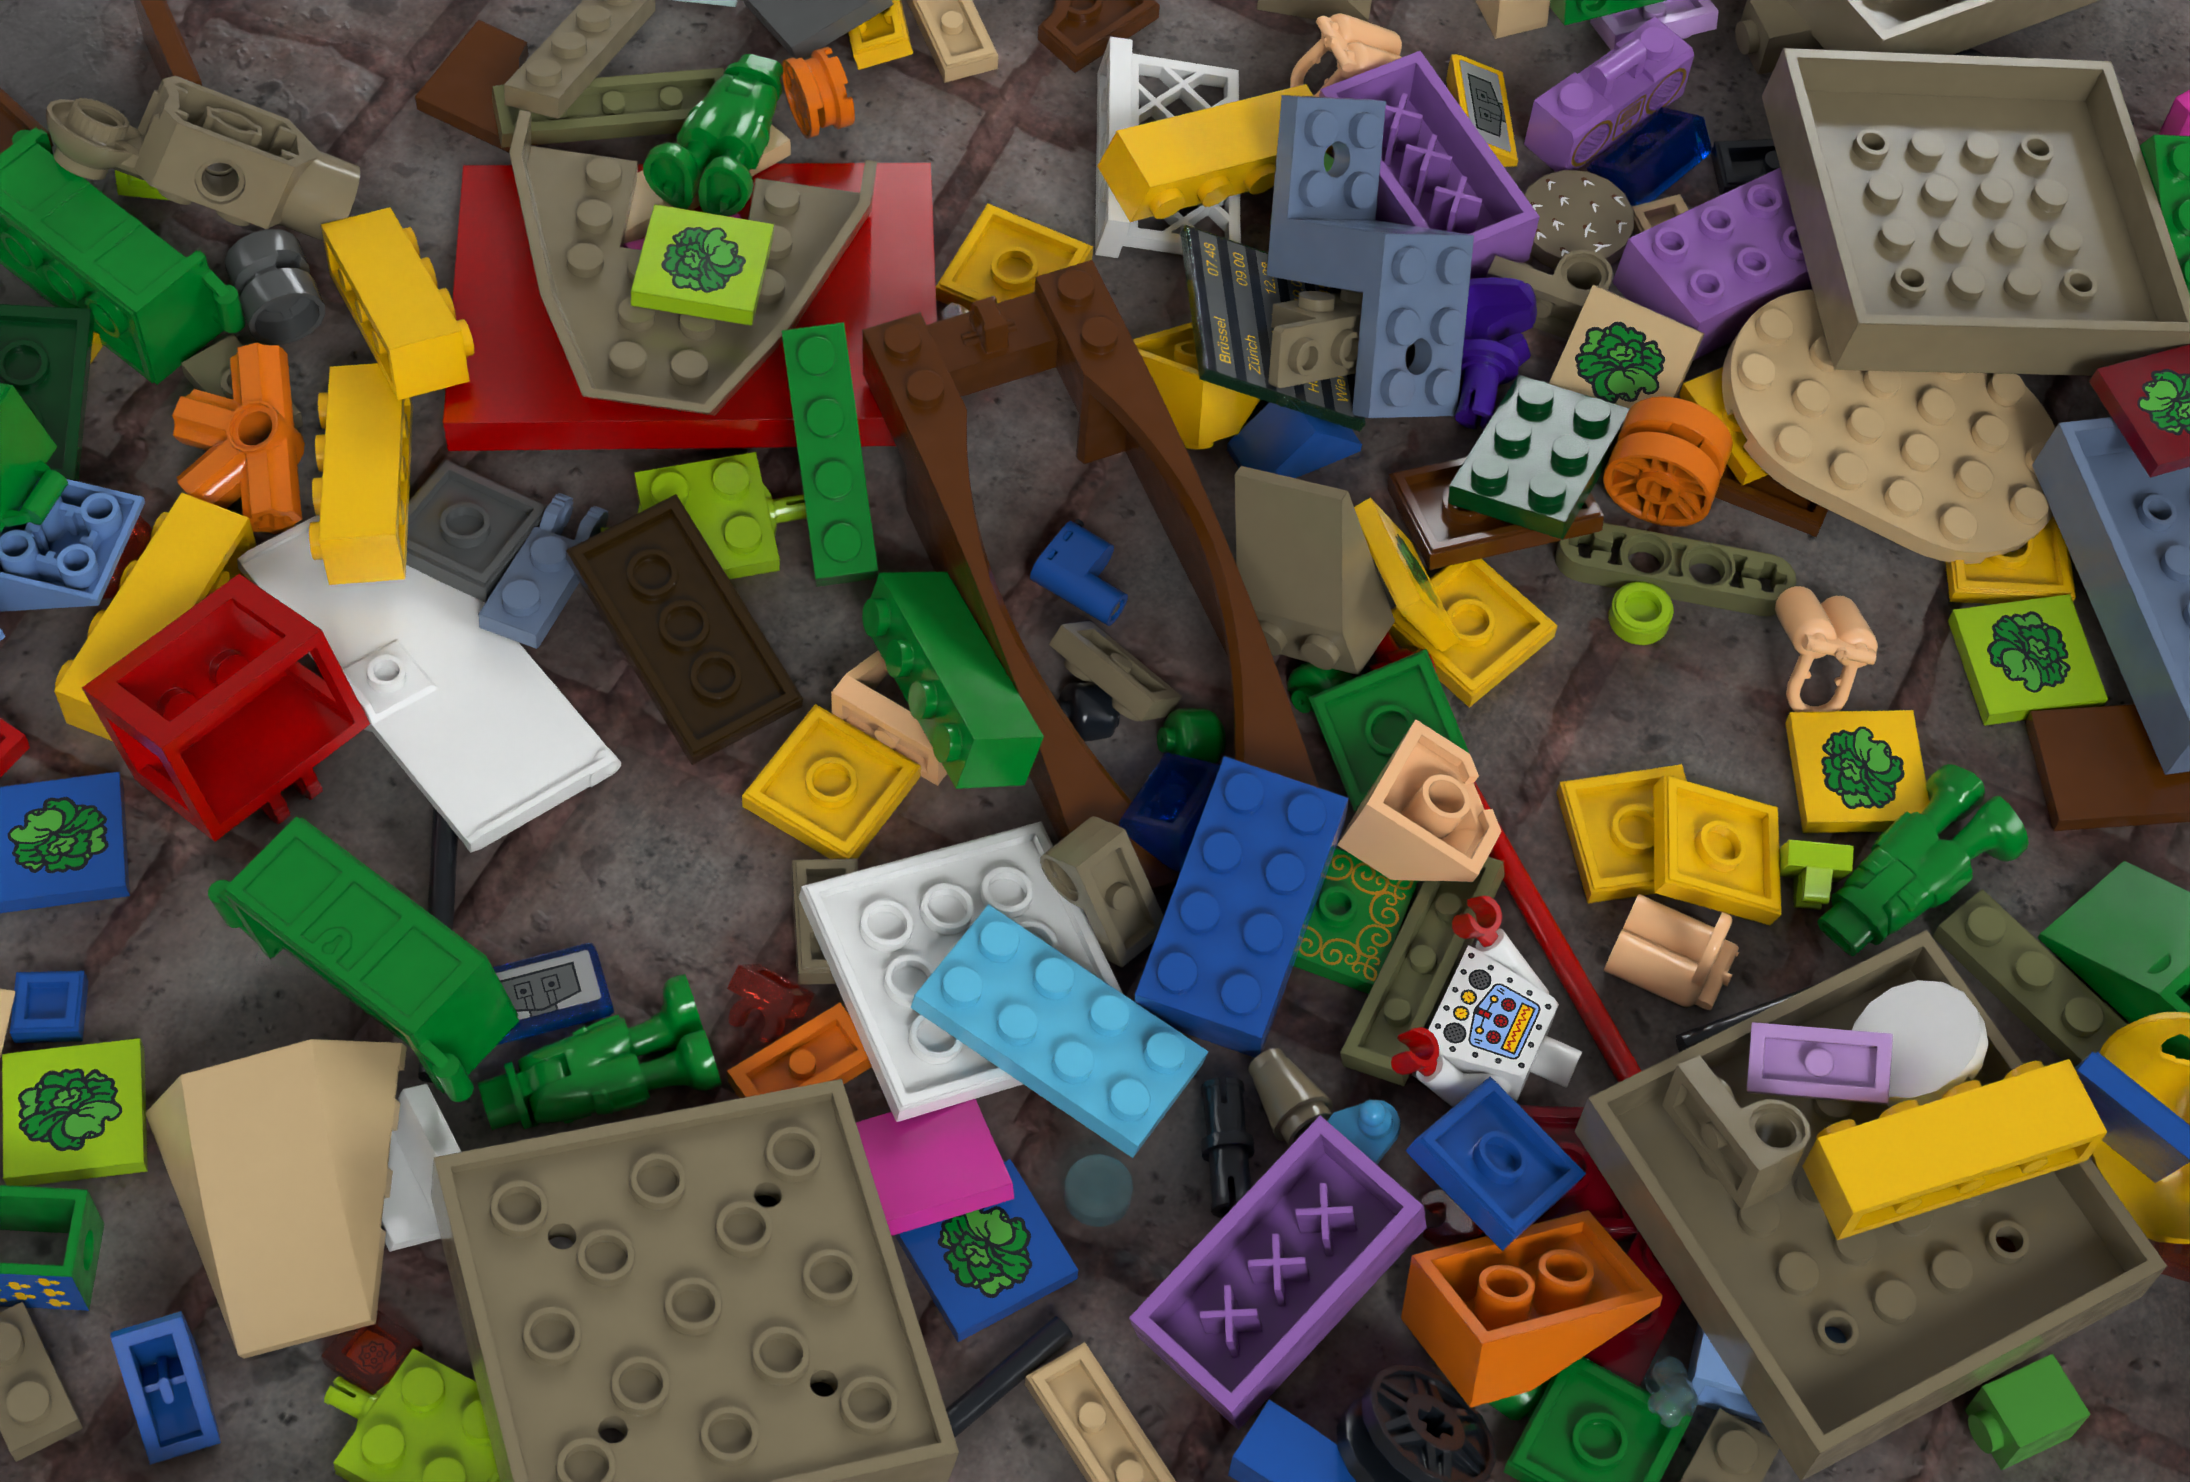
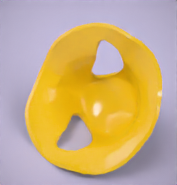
M2157 1013L2136 1020L2115 1031L2103 1044L2099 1053L2190 1125V1060L2176 1059L2175 1056L2162 1052L2161 1047L2167 1039L2180 1034L2190 1039V1013ZM2101 1141L2091 1155L2092 1161L2146 1237L2156 1242L2190 1244V1162L2157 1183H2154L2105 1142Z

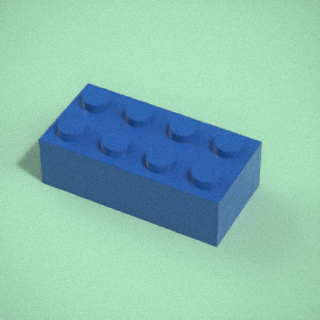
M1224 756L1135 992V1002L1179 1032L1254 1058L1261 1054L1343 830L1349 798Z

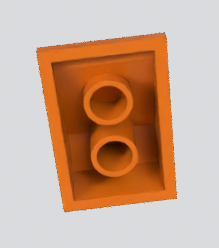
M1587 1210L1532 1224L1503 1251L1488 1236L1412 1255L1401 1320L1471 1408L1532 1391L1660 1307L1662 1294L1591 1212Z

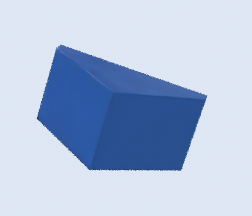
M1292 397L1299 410L1270 401L1240 430L1239 434H1236L1228 442L1227 451L1238 468L1244 466L1291 478H1298L1360 452L1362 444L1352 428L1305 413L1296 398Z
M182 1311L110 1332L113 1348L150 1465L220 1444V1434L199 1349Z

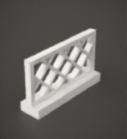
M1110 36L1097 73L1095 255L1118 258L1122 246L1185 255L1183 237L1190 239L1189 227L1196 229L1193 225L1206 216H1209L1225 232V240L1241 245L1240 194L1229 196L1222 202L1210 207L1199 204L1197 205L1198 208L1184 217L1179 212H1176L1164 218L1170 225L1164 231L1138 228V220L1133 222L1128 220L1097 167L1117 130L1137 126L1151 116L1156 121L1174 117L1165 107L1178 98L1193 111L1211 108L1193 90L1198 85L1223 88L1224 99L1212 107L1239 101V70L1133 54V40ZM1139 75L1159 78L1170 89L1155 98L1139 83Z

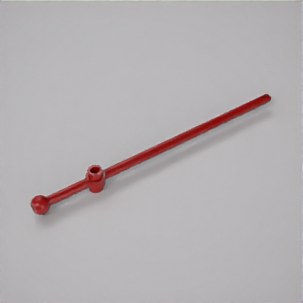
M1388 631L1373 653L1377 663L1366 666L1363 675L1425 649L1413 652L1407 648L1399 649ZM1429 654L1430 659H1431V661H1432V664H1433V666H1434V669H1435V671H1436V667H1435L1434 661H1433L1431 655ZM1474 782L1484 809H1491L1477 783ZM1498 822L1502 832L1489 857L1503 861L1505 873L1503 882L1617 1082L1619 1083L1641 1072L1642 1070Z

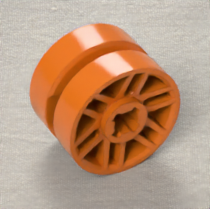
M1665 396L1643 399L1635 403L1625 417L1617 443L1613 448L1604 472L1603 481L1605 489L1619 507L1644 521L1669 527L1695 524L1703 520L1711 509L1720 479L1723 476L1733 448L1732 436L1726 425L1716 415L1698 404L1680 398Z

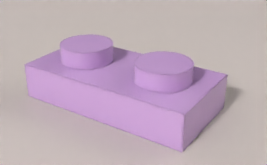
M1667 0L1591 19L1590 23L1610 50H1613L1617 42L1653 17H1657L1682 39L1694 34L1717 29L1719 10L1711 0Z
M1752 1022L1747 1092L1889 1105L1893 1034Z

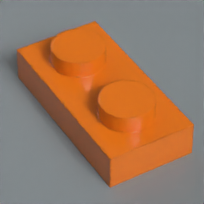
M838 1003L727 1070L728 1083L738 1097L745 1098L842 1079L843 1084L872 1066L850 1015L842 1004Z

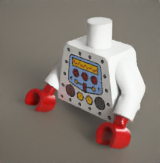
M1484 895L1467 899V905L1475 913L1477 921L1468 913L1456 915L1452 921V929L1460 938L1471 939L1476 937L1478 939L1476 948L1468 945L1429 1029L1418 1027L1398 1034V1041L1405 1044L1410 1051H1404L1392 1056V1069L1401 1075L1412 1073L1411 1076L1418 1078L1419 1081L1452 1107L1490 1076L1515 1102L1518 1101L1530 1072L1567 1088L1583 1051L1547 1036L1559 1006L1558 1002L1549 995L1548 989L1523 958L1503 929L1499 928L1502 922V912L1497 901L1490 896Z

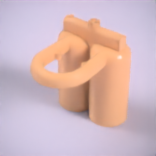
M1338 13L1330 18L1320 16L1317 18L1316 24L1321 31V39L1299 59L1293 68L1290 77V88L1304 85V78L1308 70L1315 63L1319 64L1321 57L1327 51L1333 52L1337 60L1338 69L1329 79H1325L1322 88L1402 58L1400 56L1402 48L1400 36L1395 31L1346 14ZM1320 90L1313 96L1319 97Z
M1801 586L1788 588L1780 594L1775 605L1776 615L1794 648L1800 654L1787 684L1786 696L1788 703L1794 712L1840 711L1848 700L1857 669L1867 664L1874 665L1878 648L1876 637L1858 607L1850 598L1833 596L1820 604L1816 595L1810 589ZM1826 655L1835 656L1843 665L1840 677H1836L1834 680L1837 687L1833 697L1821 706L1805 704L1801 700L1800 691L1805 679L1811 677L1809 669L1813 660Z
M1638 894L1612 949L1604 971L1680 1006L1691 1007L1695 1004L1706 1010H1711L1722 985L1728 986L1732 978V974L1728 972L1735 956L1737 957L1739 954L1738 945L1725 939L1733 921L1732 917L1722 912L1716 926L1713 927Z

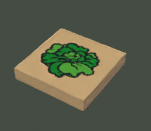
M1592 285L1549 384L1587 396L1600 398L1627 408H1631L1635 403L1646 398L1662 396L1676 398L1705 333L1596 285Z

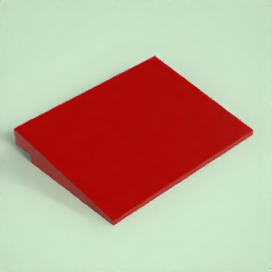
M931 162L877 163L872 212L795 327L796 329L844 322L861 447L896 446L863 375L862 330L921 312L926 325L937 322ZM775 163L752 176L754 186L756 178L860 193L865 163ZM638 164L637 173L643 170L644 164ZM463 165L452 302L456 321L465 319L468 324L474 344V355L466 357L470 382L447 387L445 390L443 426L448 451L797 447L783 343L715 416L591 399L583 396L540 295L512 165ZM753 192L745 206L738 212L742 219H749ZM700 206L692 210L703 212Z

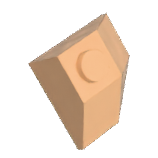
M1415 720L1361 802L1337 846L1391 880L1473 882L1479 875L1502 831L1493 809H1484L1474 785L1479 775L1471 755L1418 720Z

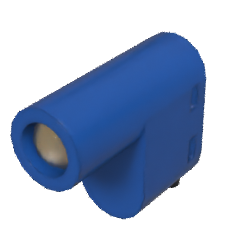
M1075 519L1073 522L1069 521L1035 562L1030 574V580L1110 626L1118 619L1128 599V595L1098 577L1111 559L1114 545L1083 527L1084 523L1080 519Z

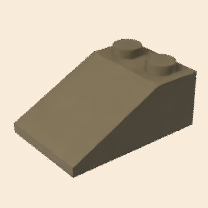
M1241 466L1235 474L1236 565L1272 656L1284 655L1310 662L1324 670L1333 668L1359 675L1394 624L1395 619L1349 492L1343 489Z

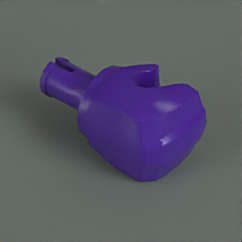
M1496 277L1470 280L1460 376L1463 381L1458 409L1455 413V420L1464 427L1477 429L1478 415L1482 416L1480 426L1482 429H1485L1494 415L1498 385L1514 380L1518 375L1519 366L1525 363L1531 356L1528 343L1524 335L1521 334L1533 328L1537 316L1536 296L1532 286L1528 283L1513 278Z

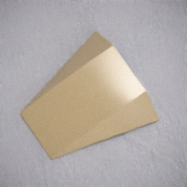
M321 1039L302 1041L182 1074L145 1113L238 1356L243 1359L376 1324L386 1231L381 1229L384 1199L389 1198L391 1193L393 1171L388 1167L392 1131L398 1130L400 1102L396 1100L398 1072L404 1070L407 1047L404 1044Z

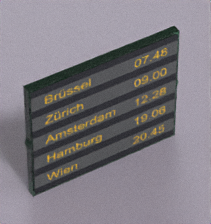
M1185 225L1180 232L1199 379L1360 432L1366 424L1365 417L1356 416L1352 413L1356 373L1285 388L1272 386L1268 382L1274 329L1271 328L1273 304L1298 300L1299 293L1303 291H1321L1333 294L1341 292V289L1267 276L1268 253Z

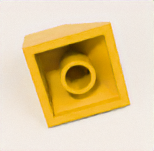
M1194 322L1133 339L1186 448L1208 449L1213 446L1215 441L1239 434L1261 398L1201 379Z

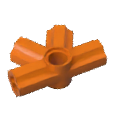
M257 342L238 347L236 355L230 358L233 399L193 389L187 396H180L172 414L174 419L173 436L182 444L203 449L207 452L176 478L178 484L187 495L225 509L241 497L243 516L250 519L253 532L278 534L293 528L297 522L302 520L297 465L304 454L305 442L302 434L294 427L288 354L279 345L270 346Z

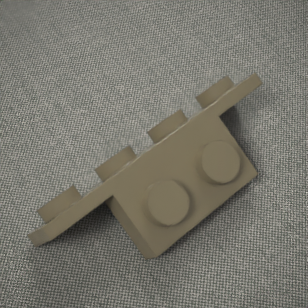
M1344 289L1333 294L1321 291H1303L1299 293L1298 300L1273 304L1271 328L1274 329L1272 334L1269 384L1278 388H1285L1355 374L1363 293ZM1414 343L1410 345L1407 349L1405 356L1406 363H1411L1414 361Z

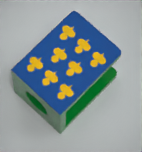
M0 1185V1230L69 1233L63 1266L0 1263V1306L12 1307L23 1302L26 1308L89 1311L105 1224L88 1189Z

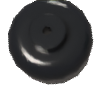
M1077 681L1069 683L1060 693L1059 700H1056L1084 742L1109 738L1114 734L1116 727L1119 725L1120 713L1112 707V697L1094 682Z

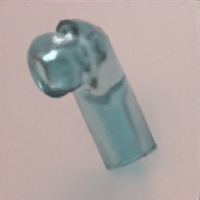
M1672 1356L1660 1358L1650 1367L1645 1376L1646 1388L1652 1393L1648 1399V1409L1652 1414L1656 1412L1661 1417V1424L1666 1427H1675L1685 1415L1692 1417L1699 1399L1683 1363L1678 1358Z

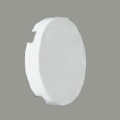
M1917 980L1892 987L1868 1004L1855 1021L1852 1029L1853 1031L1893 1034L1889 1105H1887L1889 1107L1907 1100H1917L1919 1105L1940 1100L1948 1090L1962 1084L1968 1076L1972 1081L1983 1066L1988 1048L1985 1022L1976 1007L1964 992L1944 982Z

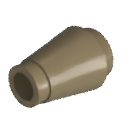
M1272 1048L1266 1050L1250 1063L1248 1072L1253 1078L1254 1085L1277 1140L1286 1141L1290 1147L1320 1115L1326 1121L1331 1117L1332 1100L1286 1057L1281 1049Z

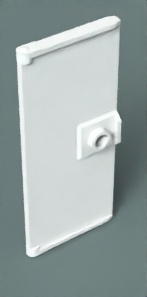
M316 515L248 550L237 559L238 569L248 580L322 629L370 722V725L364 730L375 734L437 812L445 819L470 853L486 847L586 788L593 787L612 776L620 768L621 761L605 745L519 642L479 628L478 614L485 602L446 585L406 565V579L329 585L323 560H313L309 543L310 522H319L320 515Z

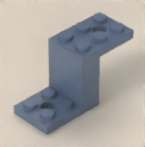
M1282 95L1267 276L1363 293L1353 415L1365 418L1455 416L1458 408L1474 235L1376 220L1386 101ZM1332 145L1334 149V162L1331 169L1326 172L1324 155L1327 148ZM1414 343L1415 358L1407 369L1405 362L1408 347Z

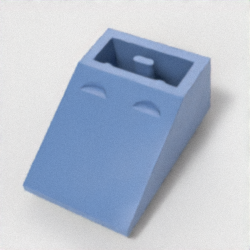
M67 479V487L41 525L29 522L22 525L5 526L0 533V612L99 606L145 504L144 497Z

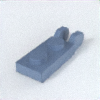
M561 493L556 494L552 498V502L545 509L540 526L533 528L479 612V628L527 646L539 648L580 582L566 560V550L601 533V527H607L608 511L597 506L591 507L579 525L575 540L561 536L571 518L573 498Z

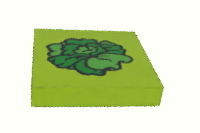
M654 204L631 288V306L752 326L773 242L774 224Z
M2070 594L1954 609L1948 623L1984 726L2023 721L2027 719L2031 711L2102 707L2108 700Z
M140 1038L2 1054L3 1179L7 1186H30L148 1172L145 1114V1051Z

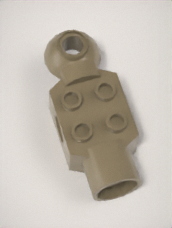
M178 76L162 79L158 90H155L151 96L138 129L129 125L128 118L120 113V111L98 100L79 98L75 99V101L60 99L51 101L46 109L47 126L53 142L57 146L53 155L54 159L67 171L83 178L101 180L106 177L109 169H114L145 180L150 186L157 188L162 196L175 203L189 205L195 202L215 210L221 218L238 226H248L251 223L264 229H269L278 224L324 242L321 224L348 218L356 197L360 180V167L358 165L317 150L287 118Z

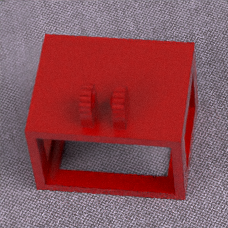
M241 574L233 577L82 687L134 779L214 842L259 808H262L265 814L274 823L276 822L277 825L291 816V812L280 792L292 784L300 794L309 800L315 798L323 791V788L318 781L313 767L370 725L322 629ZM310 652L324 679L303 666L298 660Z

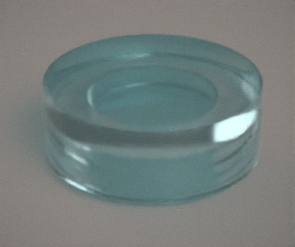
M1101 1154L1086 1156L1078 1160L1067 1173L1064 1189L1065 1204L1069 1212L1078 1221L1086 1225L1096 1227L1111 1225L1120 1220L1130 1207L1133 1192L1132 1177L1128 1169L1119 1160L1111 1156Z

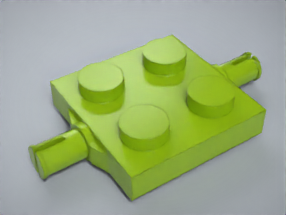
M756 452L634 472L639 500L638 513L676 494L729 579L780 571V558L775 540L777 523L807 518L804 494L772 499L771 493L762 482ZM601 527V532L604 531V530H606V529H608V528H610V527H607V528Z
M413 1348L390 1382L380 1388L374 1395L348 1382L342 1376L334 1379V1387L329 1386L325 1394L324 1403L332 1405L358 1419L355 1432L333 1462L335 1474L349 1482H500L477 1384L474 1380Z

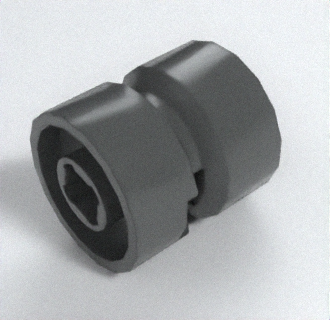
M266 229L254 232L238 240L228 250L224 260L226 272L231 285L238 291L249 332L257 341L266 344H286L298 341L311 334L322 323L326 314L325 304L315 279L310 275L309 264L300 241L292 233L281 229Z

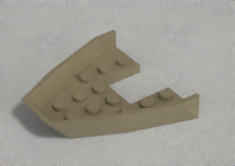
M519 110L509 154L540 295L582 395L591 399L715 416L783 343L781 330L795 329L872 212L877 161L865 160L860 193L756 178L748 220L774 224V235L753 325L750 326L631 306V288L642 250L624 248L623 244L637 182L638 161L531 146V112Z

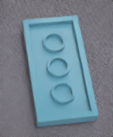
M989 904L917 991L911 1008L1132 1158L1200 1069L1209 1052Z

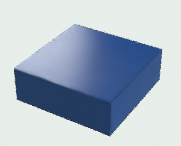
M85 971L16 972L14 988L16 992L10 1026V1034L14 1043L83 1041L89 982Z

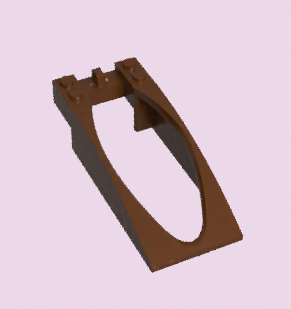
M1093 260L1035 277V292L1000 303H997L995 296L972 302L970 312L926 325L921 312L863 329V375L907 468V512L935 572H947L1044 735L1029 776L1059 841L1092 816L1124 828L1153 893L1157 895L1175 888L1193 838L1177 863L1173 865L1130 832V829L1142 812L1105 770L1044 682L1011 620L985 552L971 490L967 452V408L961 397L1052 368L1057 369L1079 413L1077 459L1083 464H1087L1124 451L1126 452L1228 656L1233 699L1234 759L1319 788L1277 667L1217 517L1160 392Z

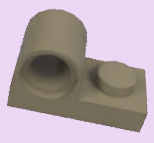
M1584 249L1571 251L1564 255L1553 275L1536 270L1528 264L1514 262L1495 255L1487 273V278H1513L1530 284L1534 290L1537 303V316L1533 327L1567 340L1571 335L1592 285L1609 291L1613 276L1611 265L1603 256L1594 251Z
M1092 816L1040 857L1042 870L1055 890L1064 899L1084 910L1108 961L1122 968L1155 941L1164 915L1124 828Z
M1700 1055L1677 1065L1661 1105L1741 1210L1764 1201L1766 1197L1780 1192L1788 1186L1811 1136L1810 1125L1805 1115L1795 1106L1785 1101L1767 1099L1741 1109L1735 1101L1728 1084L1723 1079L1716 1077Z

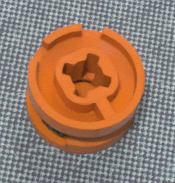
M830 47L814 50L811 58L805 60L802 57L798 59L792 57L782 61L784 69L782 80L787 101L801 133L807 139L818 136L820 127L825 128L832 125L835 129H841L854 124L853 98H847L844 85L848 83L839 58L837 56L828 58L827 55L833 54Z

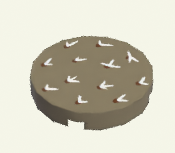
M1562 170L1544 175L1531 184L1524 194L1540 216L1530 254L1541 264L1556 269L1557 264L1564 255L1571 251L1583 249L1600 254L1610 265L1622 257L1628 238L1632 237L1634 211L1625 193L1608 179L1588 171Z

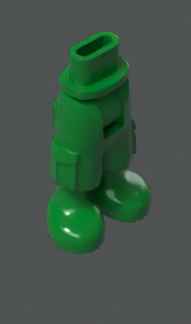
M744 54L738 62L729 64L724 74L714 83L703 101H700L689 112L676 137L678 144L667 142L656 145L650 150L644 162L643 171L647 183L656 195L674 208L687 210L692 204L699 187V203L704 213L730 216L742 210L753 192L754 184L749 171L756 169L765 147L768 145L772 119L777 101L782 94L780 79L784 69L778 61L753 54Z
M1947 764L1930 775L1926 782L1930 803L1921 814L1918 812L1911 814L1904 812L1884 833L1878 836L1871 847V853L1853 871L1844 883V886L1832 894L1831 901L1833 907L1821 916L1817 923L1822 932L1848 955L1855 956L1869 943L1874 945L1881 944L1887 936L1904 928L1927 909L1935 908L1950 900L1951 896L1973 879L1971 860L1985 852L1997 860L2009 862L2017 859L2027 849L2029 844L2027 831L2016 812L2001 796H1993L1953 839L1941 840L1938 838V835L1952 822L1964 820L1982 803L1985 795L1984 784L1973 772L1957 765Z
M686 974L676 975L665 982L662 989V1007L652 1018L629 1028L625 1019L620 1018L619 1015L600 1020L588 1027L584 1025L572 1032V1036L543 1046L519 1059V1073L515 1070L511 1061L504 1064L506 1073L477 1082L491 1129L495 1130L519 1121L522 1122L524 1129L537 1126L539 1123L564 1121L566 1124L591 1116L593 1113H597V1115L613 1114L617 1111L647 1104V1099L650 1098L648 1090L663 1087L689 1086L698 1091H708L721 1086L722 1083L705 1030L702 1027ZM677 1048L663 1057L639 1064L638 1056Z

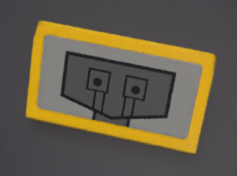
M1451 54L1446 76L1448 90L1504 167H1517L1518 157L1503 72L1462 55Z

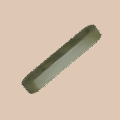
M1603 523L1602 531L1558 541L1555 551V563L1560 572L1578 582L1620 589L1631 582H1648L1663 589L1670 599L1757 616L1776 615L1775 605L1778 597L1786 589L1796 585V573L1792 566L1783 558L1773 554ZM1578 544L1590 546V558L1578 556ZM1612 548L1619 550L1615 564L1609 563ZM1637 552H1646L1658 559L1661 568L1652 573L1641 572L1631 565L1628 557ZM1698 563L1711 565L1718 570L1721 580L1714 584L1698 582L1692 577L1689 568ZM1735 572L1741 573L1738 580L1739 587L1730 586ZM1759 578L1771 580L1770 586L1773 592L1761 590L1762 585Z

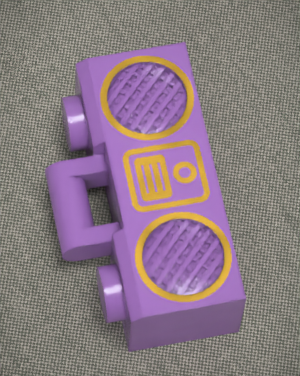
M1653 17L1617 42L1613 50L1578 74L1574 72L1535 99L1524 145L1555 172L1578 170L1683 95L1694 58L1692 47L1657 17Z

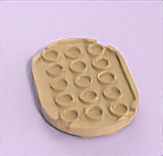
M1813 290L1792 292L1768 302L1748 319L1733 340L1727 352L1722 373V393L1727 415L1734 414L1740 429L1747 439L1743 447L1751 458L1774 480L1794 493L1909 550L1926 557L1950 563L1955 560H1964V564L1982 563L1987 557L2005 554L2010 551L2013 553L2022 548L2030 539L2034 538L2052 518L2053 513L2032 464L2052 435L2055 427L2042 404L2025 386L2023 380L2017 374L1834 370Z

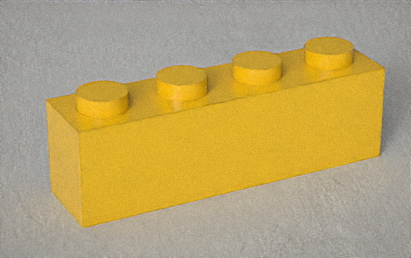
M1307 84L1117 130L1097 167L1130 222L1153 216L1156 219H1164L1175 214L1180 209L1199 204L1210 207L1222 202L1229 196L1248 191L1251 194L1265 192L1274 186L1282 95L1313 96ZM1332 145L1326 150V153L1329 155L1333 150Z
M391 207L321 224L330 276L397 400L470 382L466 357L474 355V344L470 329L465 319L456 321L455 309L447 288L438 289L436 274L429 257L420 259L419 246L412 228H402Z
M378 363L331 366L329 369L328 392H320L318 394L320 425L322 429L326 430L325 434L316 435L315 437L317 467L319 472H323V476L313 478L312 480L314 510L317 516L320 515L319 522H310L309 543L313 560H323L329 585L406 579L413 419L412 399L410 397L397 400Z
M181 493L171 510L163 512L157 518L146 549L138 561L133 560L127 565L120 579L119 591L108 608L100 610L94 616L83 647L74 660L70 659L65 662L57 675L54 692L67 724L112 741L82 687L238 574L244 576L238 569L237 559L248 550L257 546L248 517Z
M2070 1059L2045 1067L2041 1061H2032L2011 1070L2005 1075L2003 1080L1984 1086L1978 1080L1967 1081L1948 1090L1940 1100L1924 1105H1919L1917 1100L1903 1101L1885 1110L1879 1116V1119L1856 1125V1122L1852 1119L1836 1122L1817 1134L1816 1141L1802 1167L1836 1239L1840 1240L2087 1161L2107 1134V1130Z

